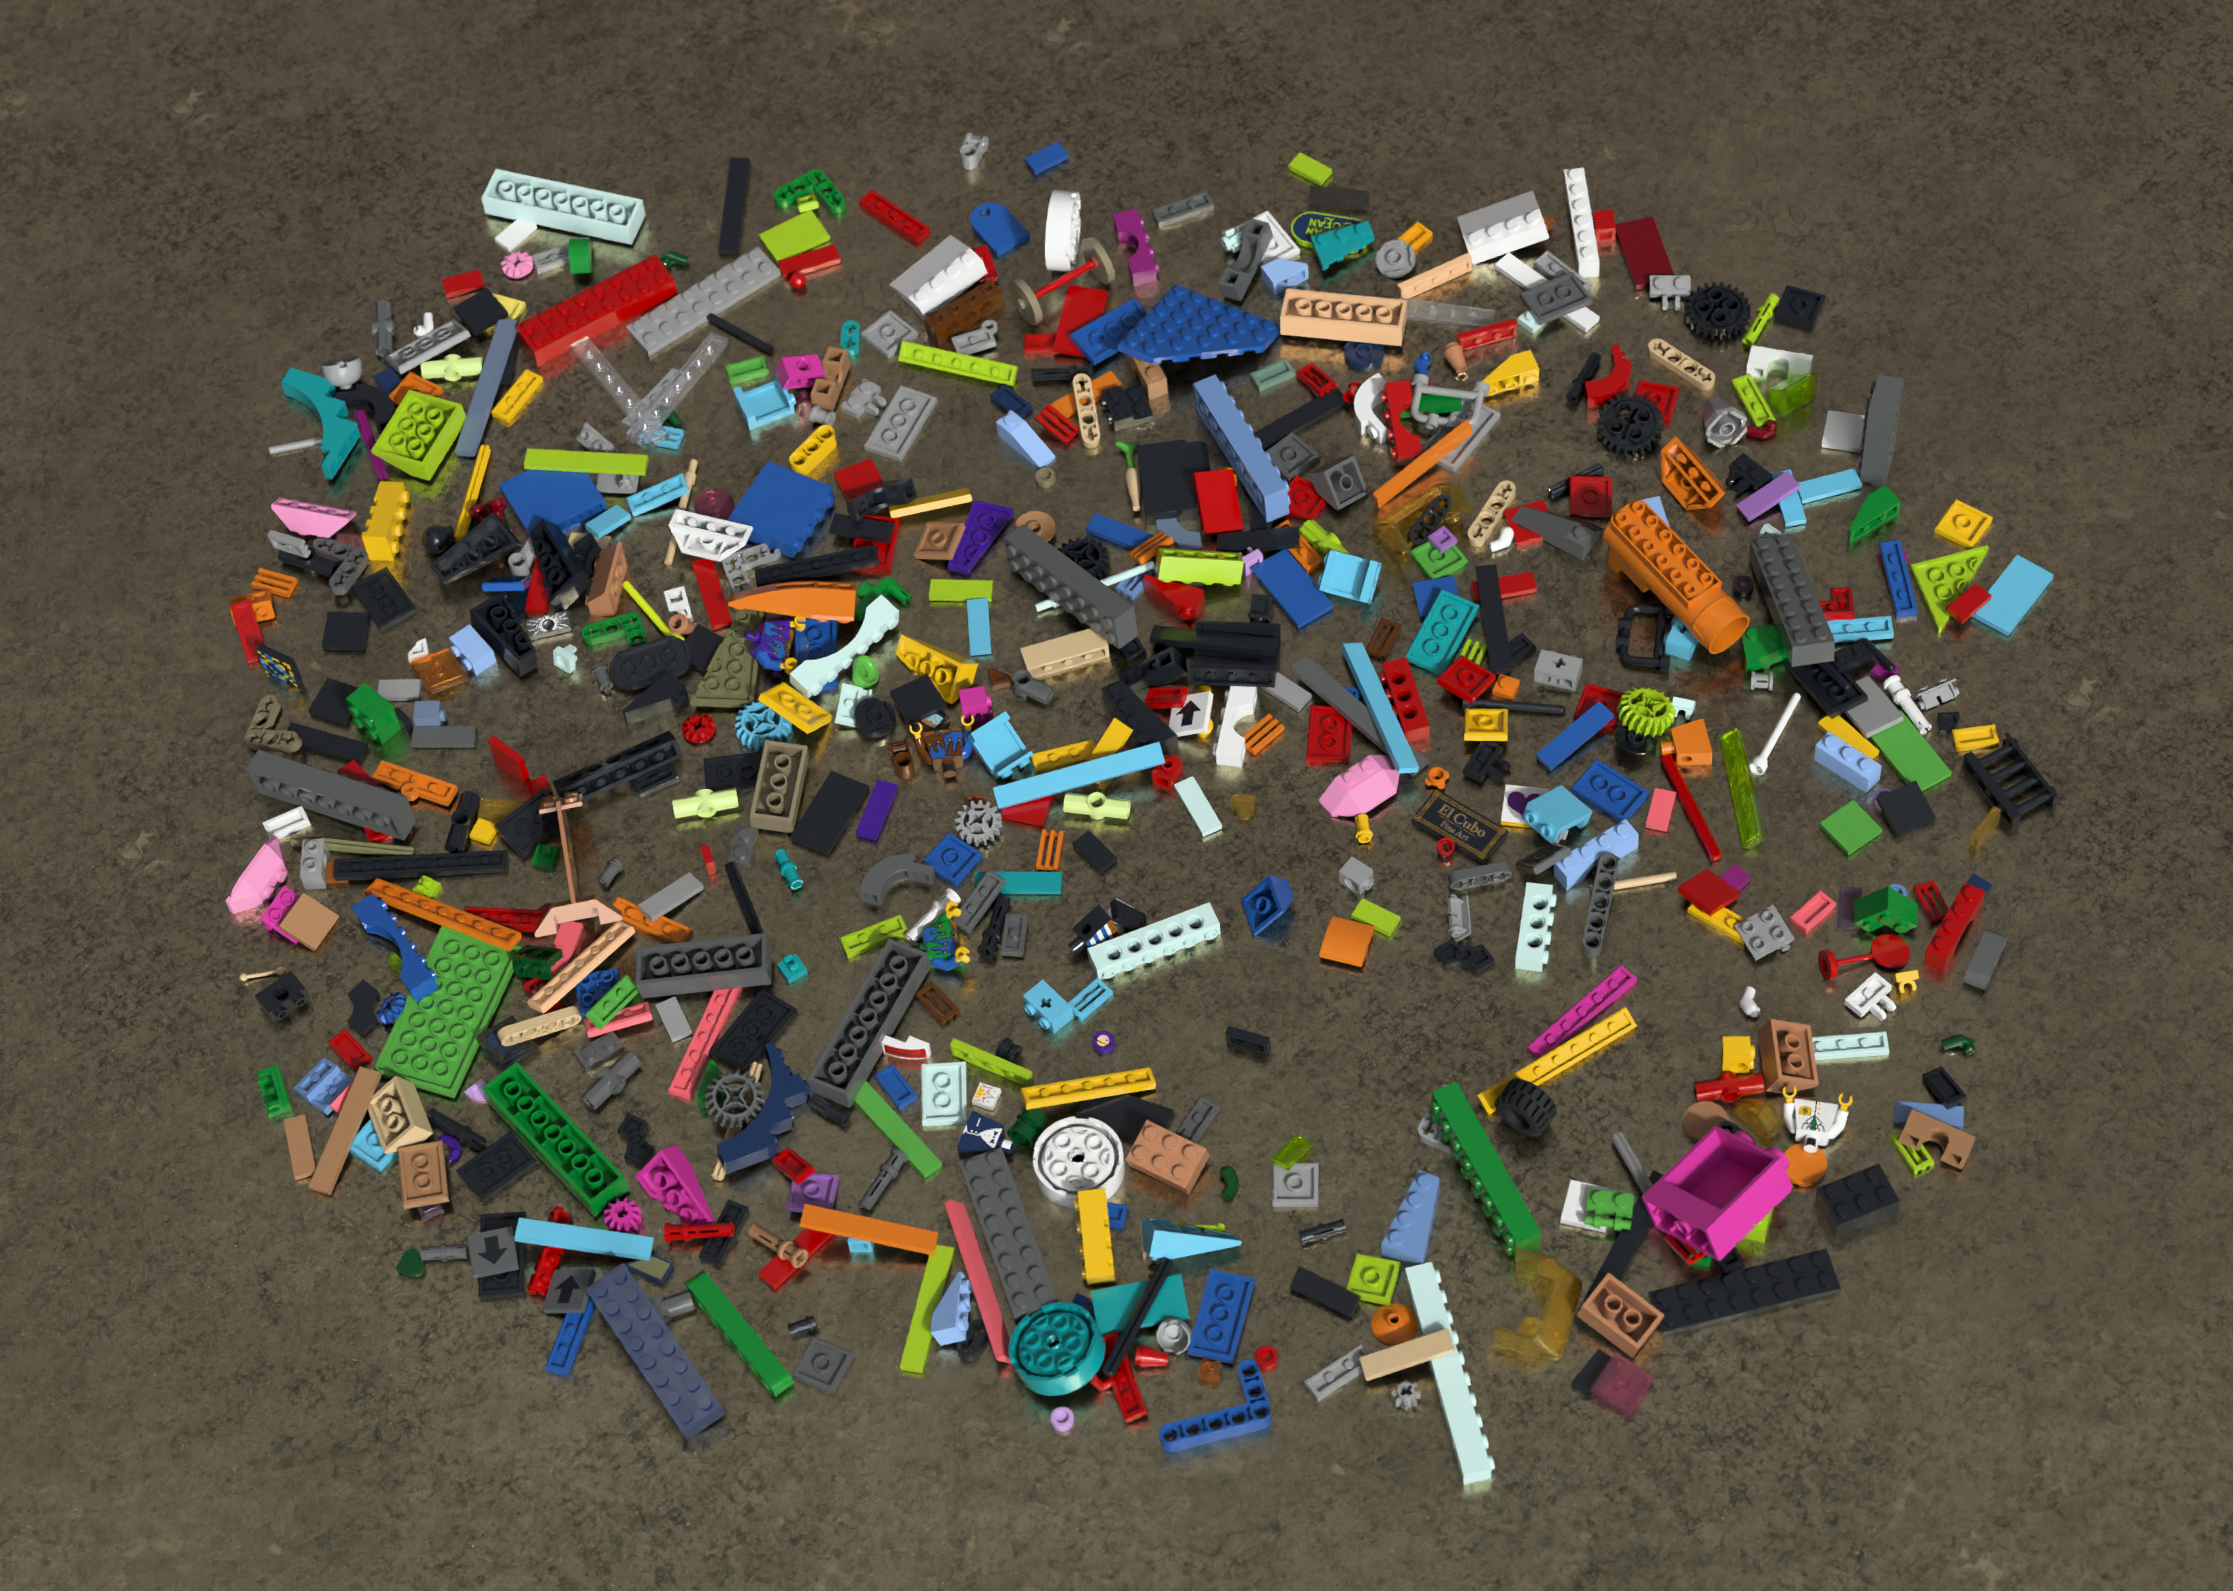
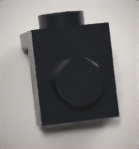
M1252 594L1250 613H1248V618L1253 620L1252 623L1271 622L1273 596Z

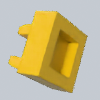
M1918 970L1891 974L1892 982H1899L1898 991L1900 993H1904L1905 983L1910 984L1911 991L1916 990V983L1913 980L1919 979Z

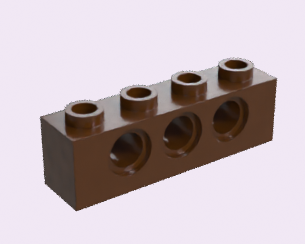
M991 279L987 280L925 318L927 335L937 346H940L1003 307L1002 291Z

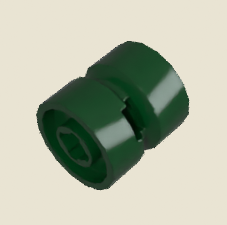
M1024 1105L1016 1116L1017 1120H1014L1007 1130V1135L1018 1145L1031 1148L1037 1139V1134L1042 1131L1048 1120L1037 1108L1026 1110Z

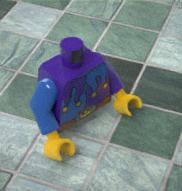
M796 616L794 621H791V619L766 621L755 629L748 626L743 633V638L752 641L750 654L758 660L764 669L776 672L785 669V672L790 675L795 670V667H797V660L789 658L794 635L792 627H795L797 631H803L806 624H799V622H805L806 618Z

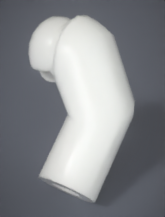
M424 313L423 325L414 327L413 333L418 338L434 329L433 314Z
M1502 527L1499 539L1488 543L1491 552L1510 546L1514 536L1511 527Z
M1747 986L1739 1005L1747 1016L1750 1015L1752 1018H1756L1760 1014V1008L1753 1001L1756 990Z

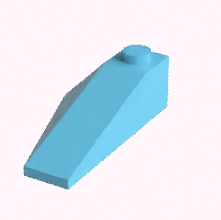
M1143 1217L1142 1219L1143 1250L1152 1260L1161 1261L1163 1257L1175 1259L1241 1245V1240L1236 1234L1213 1229H1205L1204 1232H1201L1199 1228L1189 1224L1182 1228L1173 1225L1172 1221L1149 1217Z

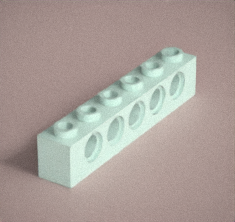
M1209 902L1087 948L1088 958L1096 976L1100 980L1108 979L1122 971L1132 970L1143 963H1151L1156 958L1172 955L1177 950L1193 947L1198 942L1211 940L1221 934L1220 923Z

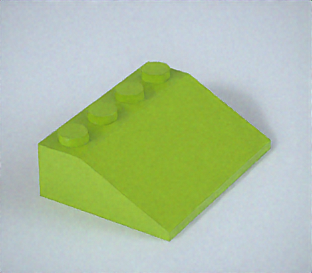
M408 390L373 446L371 453L412 476L430 481L464 425L466 415L462 404Z

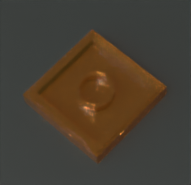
M450 648L411 662L412 669L429 695L468 681L467 674Z

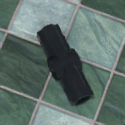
M308 547V550L311 551L308 558L279 550L278 554L280 561L301 567L308 574L316 572L332 577L341 565L339 560L316 553L312 547Z
M472 791L461 793L457 809L451 815L452 824L444 846L445 851L450 853L464 852L468 836L474 827L473 820L480 802V796Z

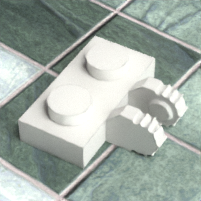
M1876 972L1850 994L1844 1003L1860 1017L1870 1010L1881 1021L1887 1016L1877 1005L1879 1001L1889 1012L1896 1009L1894 1002L1886 996L1892 990V985Z

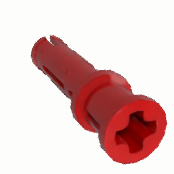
M687 1221L683 1224L671 1225L668 1222L664 1225V1239L666 1243H671L672 1240L689 1242L693 1238L734 1236L733 1222L692 1225Z

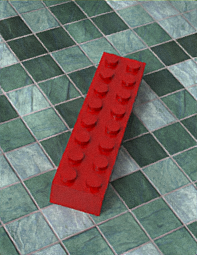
M656 254L516 325L519 341L539 367L678 295L675 280Z

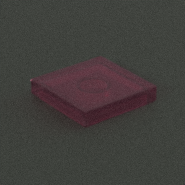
M1615 1352L1590 1391L1629 1417L1655 1378Z

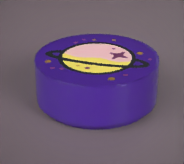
M1099 1031L1092 1038L1093 1048L1098 1053H1109L1115 1046L1114 1037L1108 1031Z

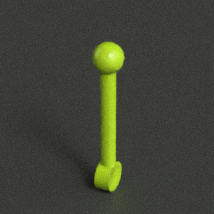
M1184 1222L1178 1223V1227L1183 1228L1186 1225ZM1222 1223L1216 1225L1189 1224L1199 1229L1225 1231V1225Z

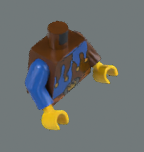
M965 715L961 717V722L965 725L964 730L963 726L924 732L923 736H921L922 725L917 722L919 726L918 732H914L910 725L909 731L915 736L913 741L918 756L926 764L932 765L934 771L943 770L944 777H954L956 775L955 768L964 766V759L969 758L974 748L967 738L974 732L972 729V725L975 722L973 715H971L972 721L969 724H966L964 721Z

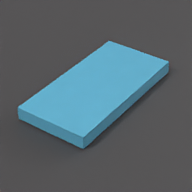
M2016 555L1988 591L1992 595L1991 600L1972 617L2009 636L2052 581L2054 574Z

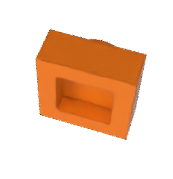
M1500 674L1493 687L1492 695L1513 701L1520 686V680Z

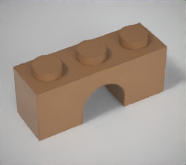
M828 347L823 360L825 376L823 379L816 378L811 392L813 407L818 405L821 409L828 412L834 410L850 367L848 350Z
M1125 354L1132 370L1138 371L1141 385L1149 400L1168 393L1167 378L1159 364L1153 365Z
M1912 1109L1898 1142L1919 1151L1924 1142L1934 1141L1943 1150L1941 1161L1962 1169L1976 1137Z

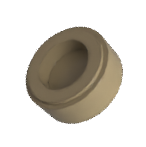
M1042 467L1035 472V482L1039 487H1051L1056 481L1055 472L1049 467Z

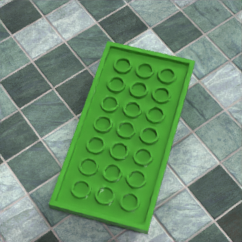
M441 926L426 958L428 965L425 966L427 970L432 968L438 979L435 982L439 989L417 1003L409 993L405 1008L397 1018L373 1070L382 1074L381 1078L391 1080L398 1076L414 1083L416 1088L455 1098L514 972L511 956L522 947L515 945L509 952Z

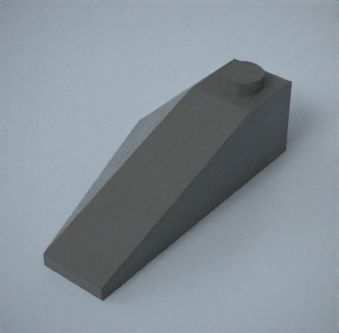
M1521 506L1511 519V521L1541 535L1542 540L1580 560L1585 558L1604 532L1603 528L1586 519Z

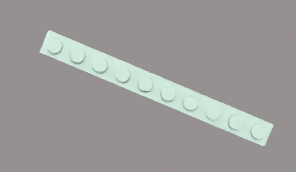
M1432 1262L1405 1268V1279L1421 1336L1423 1337L1448 1328L1455 1348V1352L1429 1360L1463 1485L1491 1479V1470L1495 1469L1491 1455L1487 1456L1486 1448H1488V1441L1485 1434L1481 1435L1480 1427H1482V1420L1480 1414H1475L1474 1411L1476 1399L1474 1393H1469L1468 1390L1470 1379L1468 1372H1463L1462 1369L1464 1358L1462 1351H1457L1456 1344H1459L1456 1330L1452 1331L1450 1327L1453 1321L1450 1310H1446L1444 1306L1447 1303L1444 1289L1440 1290L1438 1283H1441L1438 1269L1434 1270Z

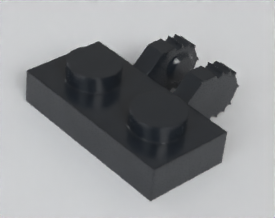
M1742 453L1728 466L1732 474L1725 480V485L1730 488L1737 483L1734 487V492L1737 494L1743 493L1749 487L1758 491L1773 480V476L1746 454Z
M1481 741L1464 766L1463 774L1482 783L1487 774L1492 779L1502 781L1505 777L1504 774L1492 766L1495 764L1497 768L1507 772L1512 766L1508 761L1499 757L1503 752V746L1492 741Z

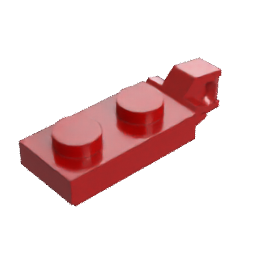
M987 244L971 248L982 259L988 272L978 280V283L982 284L989 279L993 282L997 281L998 274Z

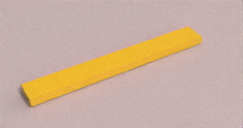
M1624 1007L1476 1095V1098L1486 1115H1489L1496 1111L1495 1101L1510 1080L1515 1078L1523 1079L1538 1086L1637 1027L1627 1008Z

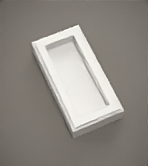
M517 219L494 238L495 242L510 252L535 231L537 225L534 222Z
M302 806L262 822L269 839L273 835L281 839L311 826Z

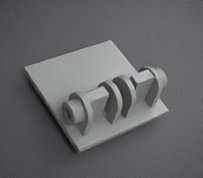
M599 473L596 487L599 492L636 494L640 475Z
M1774 905L1734 925L1755 960L1776 949L1787 951L1790 948V942L1795 940Z

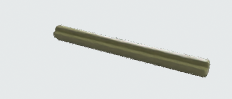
M291 834L290 844L295 847H302L303 839L324 838L328 850L378 856L415 854L413 846L303 834Z

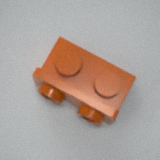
M270 589L229 597V610L234 626H236L230 605L250 599L258 622L275 618Z

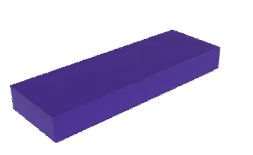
M877 780L855 832L856 836L877 841L898 791L897 784Z

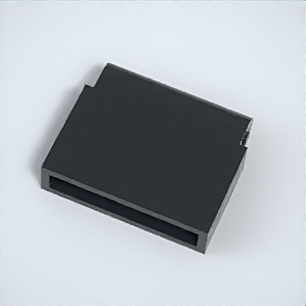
M1186 439L1136 445L1147 526L1156 525V520L1177 518L1178 522L1195 520L1196 516H1199L1192 474L1194 472L1211 471L1207 444L1202 441L1186 442Z

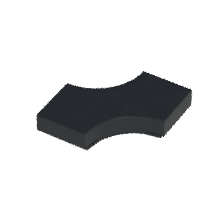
M590 532L574 544L577 557L591 578L594 577L592 573L593 560L602 549L594 535Z
M1451 939L1433 949L1434 955L1445 969L1453 966H1463L1478 974L1495 964V959L1483 944L1467 947Z
M364 979L348 993L354 1008L352 1015L347 1020L348 1025L362 1036H365L379 1022L373 1012L375 1001L380 995L378 990Z
M628 1113L617 1129V1133L627 1142V1150L624 1155L625 1161L643 1169L655 1154V1148L645 1139L648 1122Z

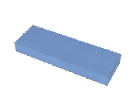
M1895 1101L1894 1125H1905L1913 1109L1938 1121H1943L1959 1130H1963L1964 1106H1955L1947 1110L1944 1105Z

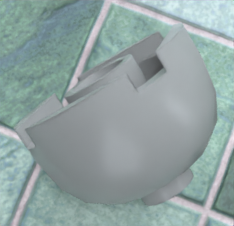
M344 356L340 360L335 361V359H331L321 363L324 378L332 382L333 386H340L341 390L352 388V384L361 377L362 363L359 356Z

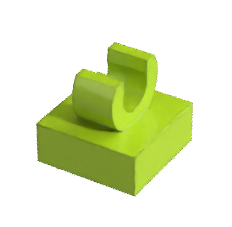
M422 875L412 891L435 899L442 886L441 883L432 878Z

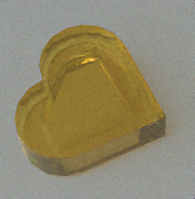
M1234 794L1230 799V806L1234 811H1237L1238 817L1247 820L1253 816L1256 796Z

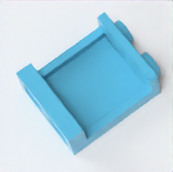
M776 373L774 374L775 381L743 393L740 386L733 389L735 402L749 430L795 413L794 405L796 400L793 393H788V389H782Z
M1330 550L1329 554L1327 553L1324 558V566L1326 567L1324 574H1321L1318 580L1319 590L1371 604L1382 563Z
M1006 711L967 737L995 780L1000 777L1003 780L1014 773L1012 769L1017 766L1020 769L1031 762L1029 758L1034 755L1032 751L1029 752L1009 723L1010 717Z
M1560 785L1528 802L1522 819L1553 844L1557 841L1559 834L1575 825L1580 830L1585 828L1593 811L1565 787Z

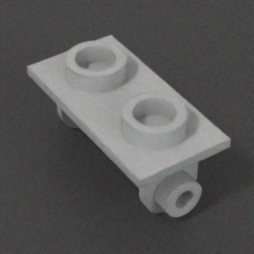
M586 422L576 438L591 452L617 453L616 448L608 439Z
M1948 678L1935 683L1936 687L1929 689V686L1916 691L1917 695L1912 700L1918 699L1917 706L1919 710L1926 711L1939 705L1937 696H1939L1942 703L1955 699L1959 695L1958 688L1952 685L1956 678L1951 681Z
M1449 895L1446 900L1448 913L1452 914L1449 916V933H1451L1456 942L1472 934L1467 895L1461 899L1457 898L1456 895Z

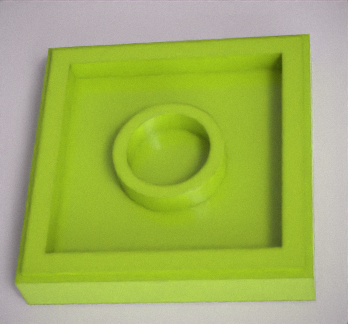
M1356 1253L1346 1289L1361 1295L1360 1300L1389 1306L1401 1269V1262Z

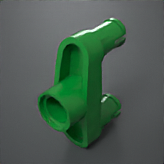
M892 576L886 577L875 586L865 581L856 592V596L861 599V602L855 610L854 618L863 622L866 607L880 595L886 597L891 594L902 604H905L912 594L901 587Z

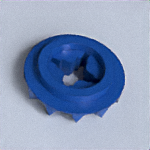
M399 992L391 993L380 1004V1009L377 1011V1019L383 1024L396 1020L405 1008L406 997Z

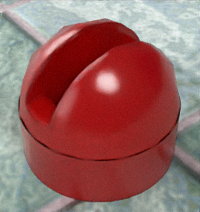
M798 271L792 275L789 281V285L796 289H801L806 284L805 276Z
M1441 838L1436 846L1438 854L1445 857L1451 855L1455 847L1454 842L1449 838ZM1442 844H1446V852L1443 851Z

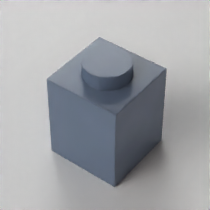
M415 701L413 714L415 726H442L443 721H446V709L442 708L441 702Z

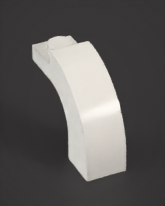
M1377 373L1367 379L1358 389L1354 400V417L1356 427L1361 435L1368 432L1372 439H1376L1379 444L1387 441V428L1375 416L1373 411L1382 404L1380 392L1383 391L1384 385L1387 382Z

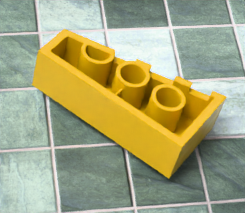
M379 482L374 497L375 506H371L370 509L371 519H367L365 524L367 532H363L361 536L369 560L394 561L395 553L399 552L398 539L403 533L402 520L406 518L405 505L410 499V493L406 490L404 482Z

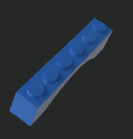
M374 893L351 907L367 933L385 937L399 947L402 956L400 978L416 1003L439 989L435 982L438 979L432 968L427 970L425 966L428 963L422 954L417 956L415 952L418 949L413 941L409 940L407 942L405 939L408 937L402 926L397 927L395 925L398 921L392 912H386L388 907L382 898L378 900Z

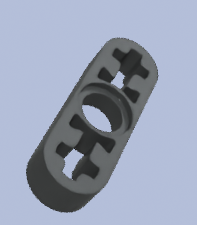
M1497 862L1454 871L1447 878L1452 890H1462L1508 880L1512 876V872L1508 862Z

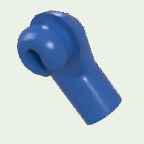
M1422 352L1414 363L1416 373L1426 375L1429 378L1430 375L1426 369L1432 358L1430 353Z

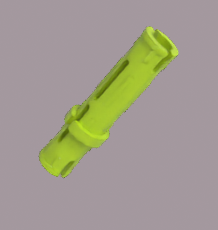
M1768 293L1762 306L1758 307L1757 315L1742 338V343L1745 346L1751 347L1754 345L1767 320L1772 317V311L1779 302L1777 295Z

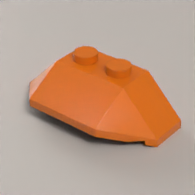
M1677 436L1661 450V481L1686 510L1711 508L1726 493L1723 484L1706 464Z

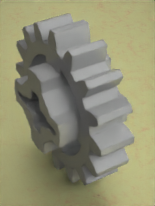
M979 800L976 805L971 801L970 807L963 805L964 812L958 811L959 818L955 819L956 831L960 833V839L964 840L966 838L968 845L974 841L976 847H978L979 842L987 845L988 839L992 842L995 841L993 835H1000L998 828H1002V821H1000L1002 818L1001 814L998 813L997 807L991 808L989 801L983 805L982 800Z

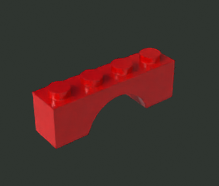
M1410 380L1385 383L1380 396L1381 402L1385 403L1386 407L1384 409V420L1389 424L1387 437L1388 440L1392 441L1393 446L1390 447L1391 459H1395L1396 466L1409 465L1423 454L1420 436L1406 431L1400 422V415L1411 407L1413 400Z
M1964 882L1926 948L1924 963L1943 972L1945 971L1965 928L1970 921H1974L1983 905L1984 890Z

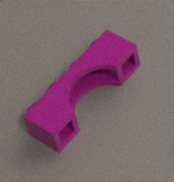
M1136 209L1113 214L1114 229L1118 241L1130 243L1137 248L1136 253L1128 258V270L1133 286L1156 282V273L1159 272L1157 261L1152 259L1154 252L1152 246L1147 244L1149 237L1147 231L1142 229L1144 227L1142 216H1138Z

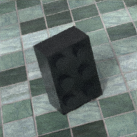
M1880 1164L1818 1187L1815 1196V1202L1835 1238L1898 1214L1900 1200Z

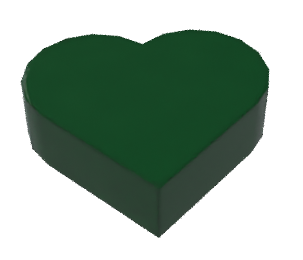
M416 1249L405 1251L396 1267L397 1272L413 1278L421 1277L425 1272V1266L421 1261L420 1253Z

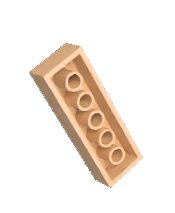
M1286 289L1280 316L1281 335L1402 346L1407 320V300Z

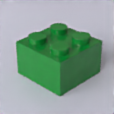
M363 683L346 698L349 705L348 711L353 716L352 722L357 728H363L373 741L377 740L383 745L401 729L393 705L368 684Z

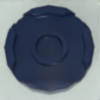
M1347 341L1344 346L1345 361L1357 370L1373 369L1384 359L1383 344Z

